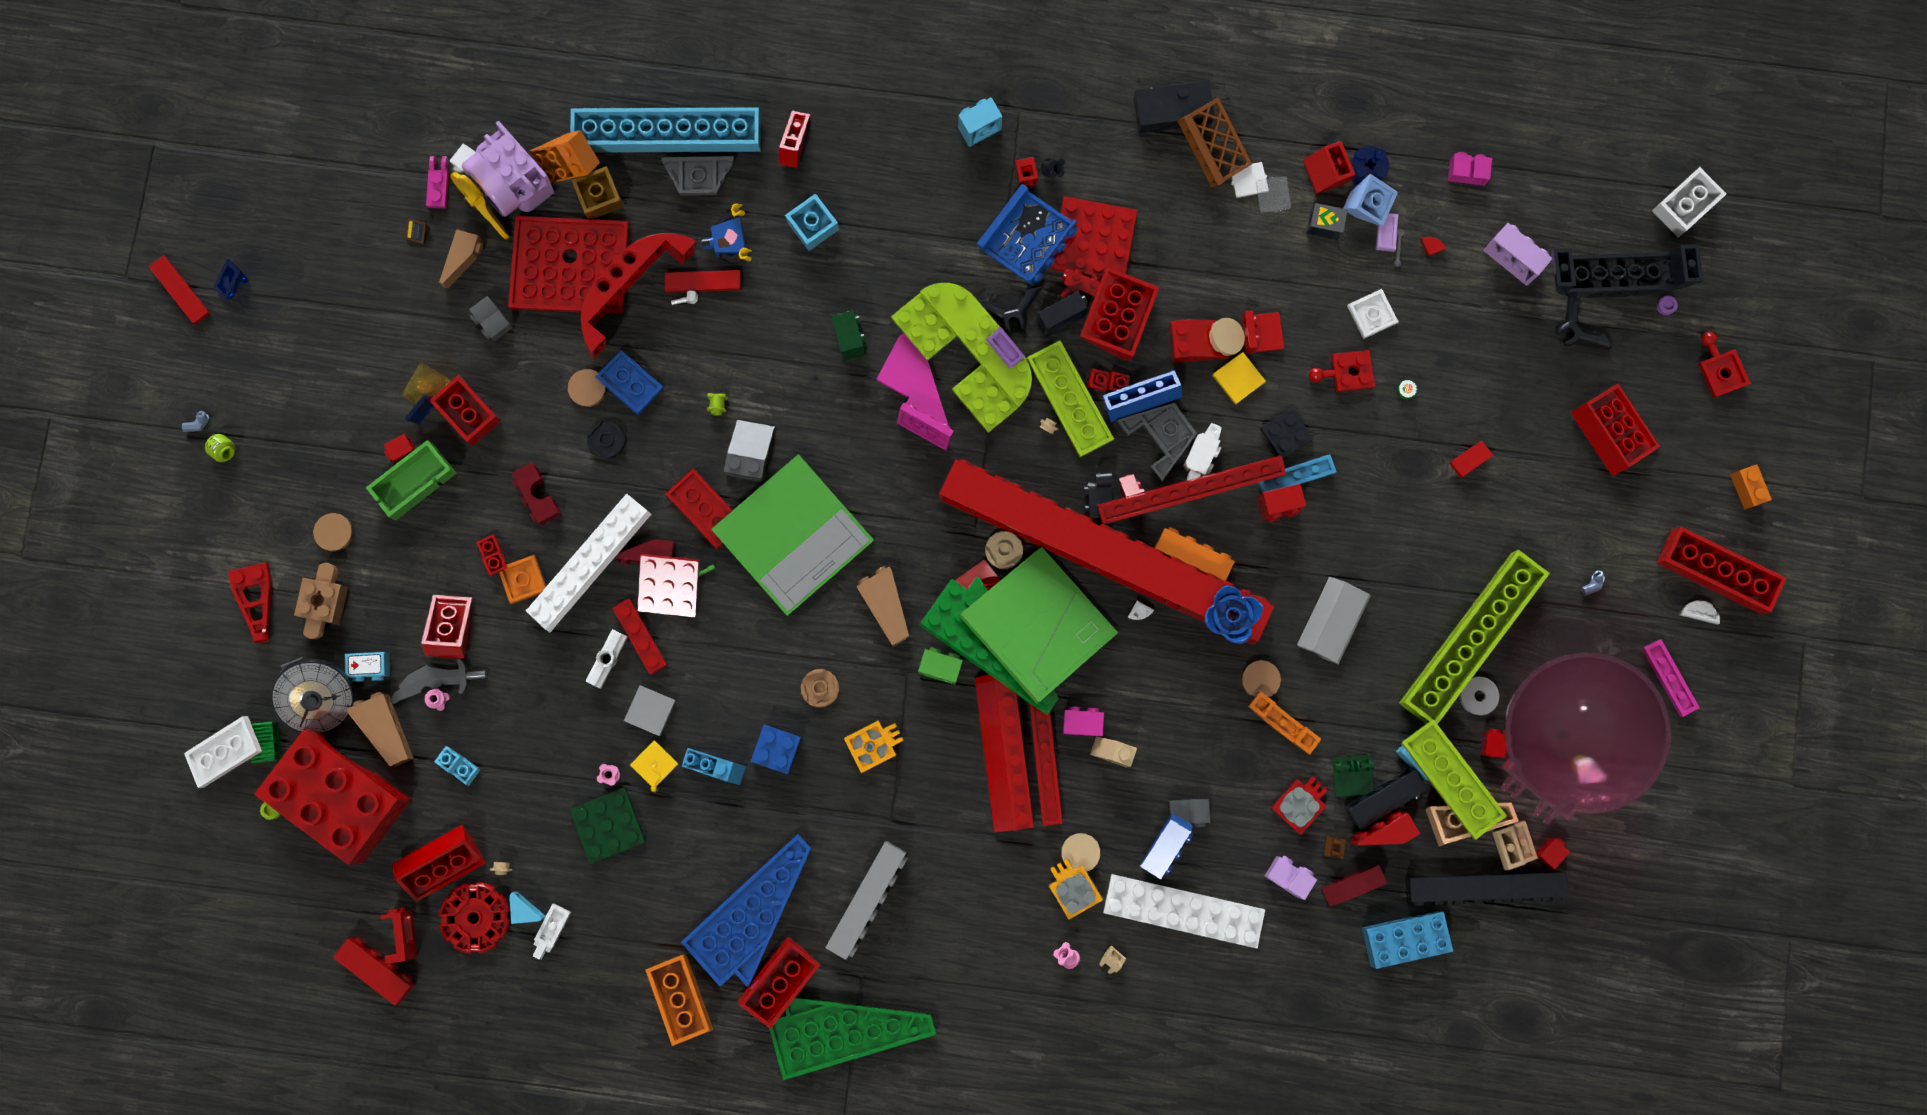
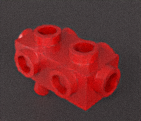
M1075 267L1073 270L1066 268L1062 279L1065 280L1064 284L1067 288L1060 296L1064 299L1072 292L1075 293L1077 291L1095 296L1102 278L1091 275V278L1084 275L1085 271Z

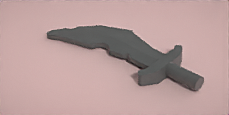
M462 659L457 660L459 669L455 670L432 668L426 665L412 672L399 685L400 689L393 694L391 703L396 704L401 700L419 694L427 686L434 689L442 686V684H460L458 692L464 694L469 686L468 680L487 678V671L468 672V667Z

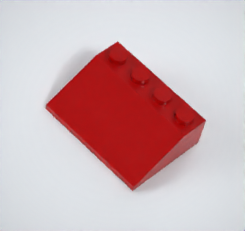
M1106 267L1080 337L1114 356L1131 361L1159 287Z
M1619 383L1570 412L1612 476L1629 468L1660 447Z

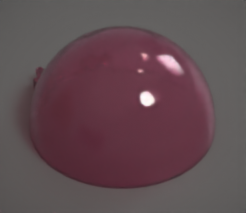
M1590 652L1572 653L1543 663L1523 679L1509 701L1504 719V742L1509 759L1501 769L1510 776L1502 784L1501 789L1506 791L1515 781H1518L1519 784L1513 790L1511 797L1516 799L1525 788L1541 800L1533 811L1536 817L1547 806L1551 808L1543 819L1546 825L1557 814L1569 821L1575 813H1603L1621 808L1633 802L1644 794L1656 781L1668 757L1671 742V726L1662 696L1655 685L1640 670L1610 655Z

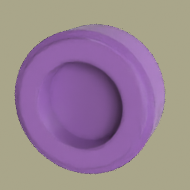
M1669 295L1662 297L1657 302V310L1662 315H1670L1678 307L1677 300Z

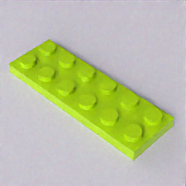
M1061 341L1027 357L1029 365L1080 458L1114 440Z
M1434 720L1429 721L1401 742L1402 746L1473 839L1479 838L1507 816Z

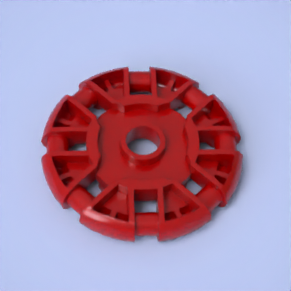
M477 882V884L465 883L451 891L452 894L445 898L439 914L441 916L440 930L445 940L454 945L453 948L467 954H472L473 952L484 953L497 946V942L505 937L510 925V919H508L510 908L503 894H499L495 887L483 882ZM471 892H476L475 898H471ZM489 896L494 900L491 905L486 901ZM457 899H459L462 902L458 905V907L455 905V901ZM473 912L479 916V921L476 924H473L469 919L470 914ZM500 912V920H495V913ZM449 916H455V923H449ZM490 930L495 932L492 937L487 934ZM457 932L462 935L460 939L455 936ZM472 938H478V944H473Z

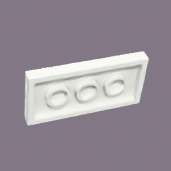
M242 716L184 754L197 787L204 788L262 752L248 716Z

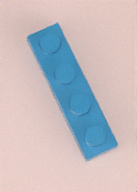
M1329 454L1286 468V475L1258 483L1263 493L1297 484H1304L1334 474L1336 469Z

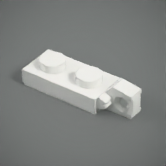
M552 904L534 939V945L537 948L533 957L540 960L546 951L550 952L554 948L571 914L570 911Z

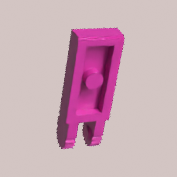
M430 156L426 206L428 208H447L449 184L447 156H442V170H436V156Z

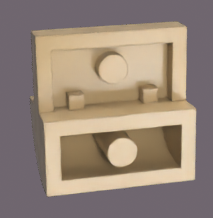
M1520 821L1491 831L1504 870H1510L1538 859L1526 821Z

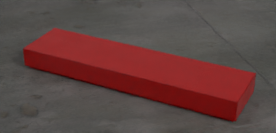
M163 255L149 266L193 324L197 325L211 314L166 256Z
M740 270L665 273L666 293L741 290Z

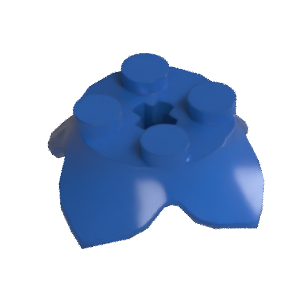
M1225 585L1216 593L1213 605L1206 611L1205 624L1212 632L1223 635L1228 641L1243 644L1251 637L1252 626L1261 618L1263 605L1253 597L1242 596L1237 588ZM1230 611L1237 614L1234 621L1228 618Z

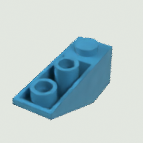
M687 748L682 767L738 785L741 784L746 766Z

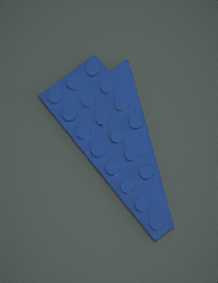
M799 834L681 942L719 986H722L734 973L747 987L751 984L811 851V847Z

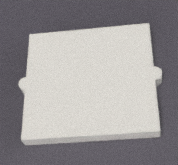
M1262 162L1254 163L1232 176L1231 185L1234 186L1236 198L1269 191L1266 182L1267 175L1264 173Z

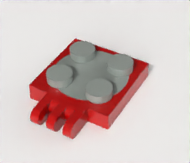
M1314 776L1305 785L1296 779L1271 807L1299 835L1307 829L1326 807L1320 798L1328 789L1323 787L1318 791L1317 789L1322 785L1319 781L1312 786L1311 784L1316 780Z

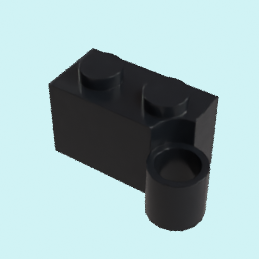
M1111 472L1095 473V481L1087 482V486H1084V497L1088 498V505H1085V516L1094 521H1101L1097 505L1112 501Z

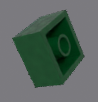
M851 310L831 316L843 361L864 356V349H867L864 333H860L862 327L859 315L855 316L854 311Z

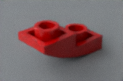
M1092 368L1089 372L1087 388L1111 393L1128 387L1130 376Z
M1480 441L1449 464L1459 477L1462 478L1489 460L1493 454L1483 441Z
M493 534L476 542L489 576L508 569L496 535Z

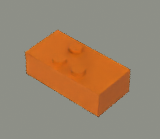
M687 954L645 969L672 1046L714 1030Z

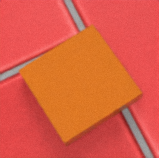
M535 555L507 564L508 569L499 572L510 604L539 595L546 588Z

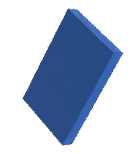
M622 350L595 376L602 385L637 415L664 389L659 382Z

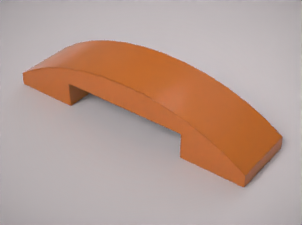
M1261 691L1248 706L1267 724L1309 755L1321 740L1311 730L1302 726L1278 707L1273 700Z

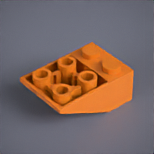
M581 130L567 133L529 151L537 165L548 176L550 183L588 175L600 163Z

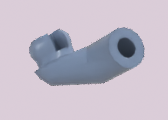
M199 411L194 422L182 423L183 432L201 431L209 422V416L204 411Z
M1596 570L1593 573L1590 584L1581 587V592L1584 596L1602 589L1605 576L1601 570Z

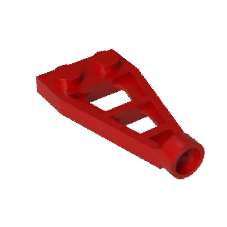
M265 562L228 571L232 593L252 633L253 643L269 641L272 590L269 563ZM259 585L261 587V597L258 601L250 603L244 594L245 588ZM262 606V619L254 621L250 609Z

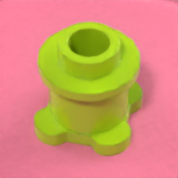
M708 393L707 397H709L710 404L707 410L712 415H722L723 412H726L724 408L725 401L728 400L726 394Z

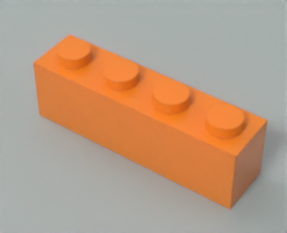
M1169 527V529L1165 528L1155 548L1163 551L1164 556L1169 558L1171 556L1176 557L1185 563L1198 567L1200 569L1199 572L1205 575L1206 573H1211L1226 581L1235 562L1231 560L1232 557L1223 552L1219 554L1214 551L1213 547L1207 544L1202 546L1196 543L1197 540L1190 536L1185 538L1179 535L1180 532L1176 529Z

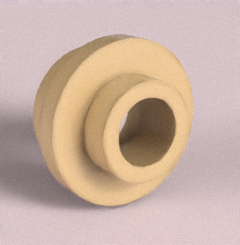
M1048 418L1045 421L1043 419L1040 421V427L1047 432L1053 434L1054 431L1058 430L1055 427L1057 423Z

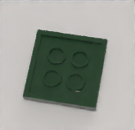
M626 787L570 809L589 864L646 842Z

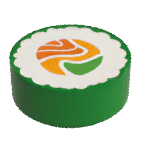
M1404 380L1398 385L1397 393L1402 399H1411L1417 393V385L1412 380Z

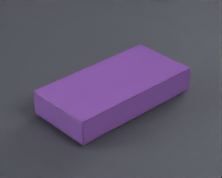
M1001 327L986 339L987 343L1009 369L1025 357Z

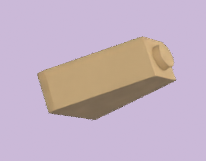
M1096 736L1090 755L1127 768L1131 767L1137 748Z

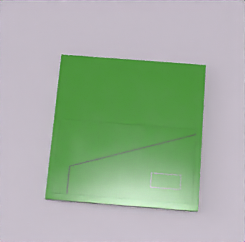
M1042 547L959 615L1036 704L1118 633Z

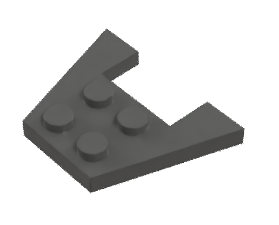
M1175 403L1117 420V423L1127 436L1144 426L1165 456L1150 466L1161 482L1197 434Z

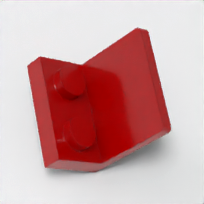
M1253 310L1244 312L1242 315L1246 354L1282 350L1284 348L1279 312L1253 315Z

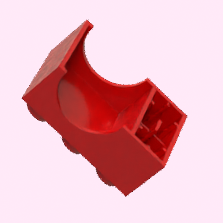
M303 729L254 795L346 864L364 863L412 799L376 772L365 769L342 755L325 740L326 735L324 733Z

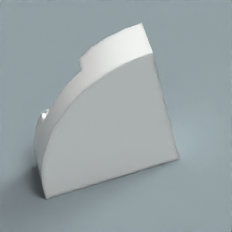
M1136 601L1127 618L1142 620L1151 615L1154 610Z

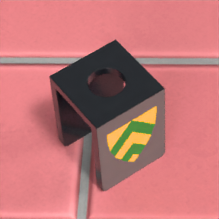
M1315 203L1310 211L1306 234L1338 240L1340 233L1344 231L1347 209Z

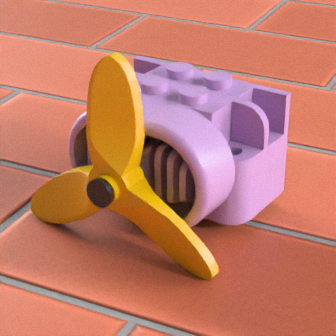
M497 121L496 125L499 130L492 136L486 134L484 136L485 141L477 147L476 153L462 163V169L467 176L460 175L454 171L450 174V177L465 196V199H462L469 209L474 206L492 224L496 231L507 240L510 237L495 217L484 197L502 216L506 217L517 208L524 212L532 211L554 194V190L545 172L506 128Z

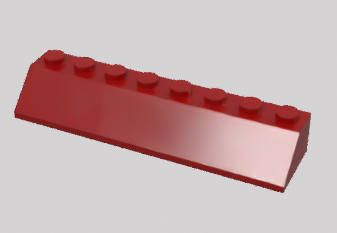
M990 675L975 677L994 832L1034 828L1017 695Z

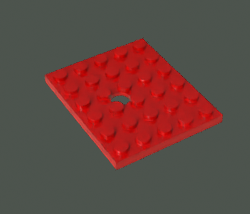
M516 216L509 309L581 312L585 296L591 285L598 278L596 276L602 268L606 269L610 265V260L616 254L619 256L628 247L629 222ZM568 250H574L577 253V259L573 263H566L563 260V255ZM624 295L606 314H623Z

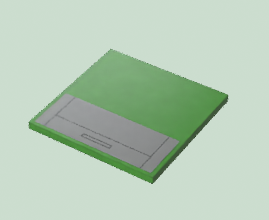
M799 454L711 529L787 616L874 541Z

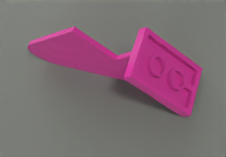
M902 334L897 339L877 377V381L909 398L906 404L903 403L900 407L897 424L946 451L950 445L954 430L947 423L929 363L906 335Z

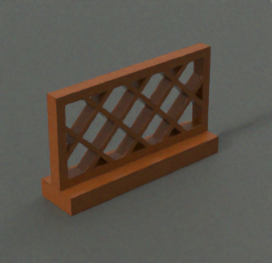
M1219 98L1210 101L1187 116L1177 120L1211 187L1222 184L1225 180L1252 165ZM1214 104L1218 109L1217 117L1209 114L1210 106ZM1197 114L1204 116L1202 126L1195 123L1193 116ZM1207 118L1216 120L1214 130L1205 127ZM1219 122L1226 124V133L1217 131ZM1204 130L1212 133L1210 142L1203 139ZM1216 134L1224 137L1222 146L1214 144ZM1228 138L1234 140V150L1226 148ZM1213 147L1221 150L1219 159L1213 158L1211 154ZM1225 151L1233 153L1231 163L1222 161ZM1236 155L1242 156L1245 162L1244 165H1234ZM1221 164L1230 166L1228 174L1224 177L1220 172Z

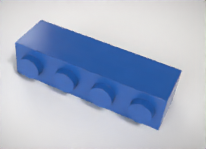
M1174 370L1103 395L1104 408L1110 422L1179 399L1182 397V389Z

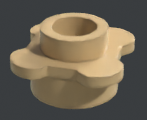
M494 862L493 868H490L491 871H495L496 875H507V871H512V869H509L510 863Z

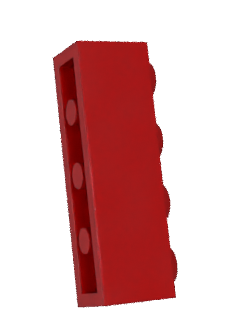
M358 936L348 938L333 958L393 1005L401 1004L415 986L412 977L405 972L401 973L398 971L394 963L385 964V960L381 957L382 954L376 949L367 947L365 945L366 942Z

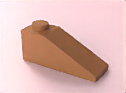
M456 229L439 281L444 288H449L478 258L479 253L482 252L483 241L478 235Z

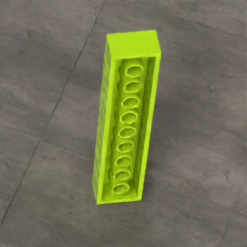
M1520 550L1512 552L1399 704L1425 724L1431 720L1438 724L1550 573Z

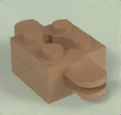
M329 563L319 565L315 580L302 579L294 616L306 618L303 634L307 638L314 640L322 638L326 622L340 625L348 587L335 584L338 568Z

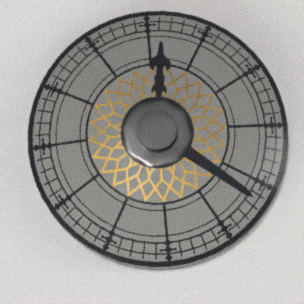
M304 659L290 664L281 671L274 682L271 701L275 713L288 727L298 732L306 729L325 733L340 726L349 716L347 709L353 706L354 689L346 673L335 664L321 659Z

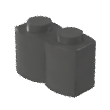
M488 296L469 309L472 313L471 319L476 325L481 324L483 327L481 332L487 339L491 338L496 341L513 328Z
M1209 799L1168 801L1169 817L1173 813L1186 822L1194 824V827H1206V823H1210Z

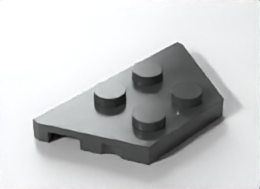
M734 156L662 158V162L680 196L718 195L734 163Z

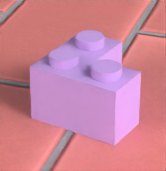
M1284 855L1282 858L1276 856L1265 877L1295 897L1305 900L1317 881L1313 877L1314 873L1305 867L1300 866L1296 868L1292 865L1293 861Z

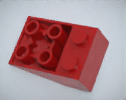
M1394 811L1390 813L1385 821L1373 823L1368 831H1359L1352 836L1353 839L1349 843L1353 845L1404 844L1418 836L1420 832L1408 813H1401L1400 811L1396 813Z

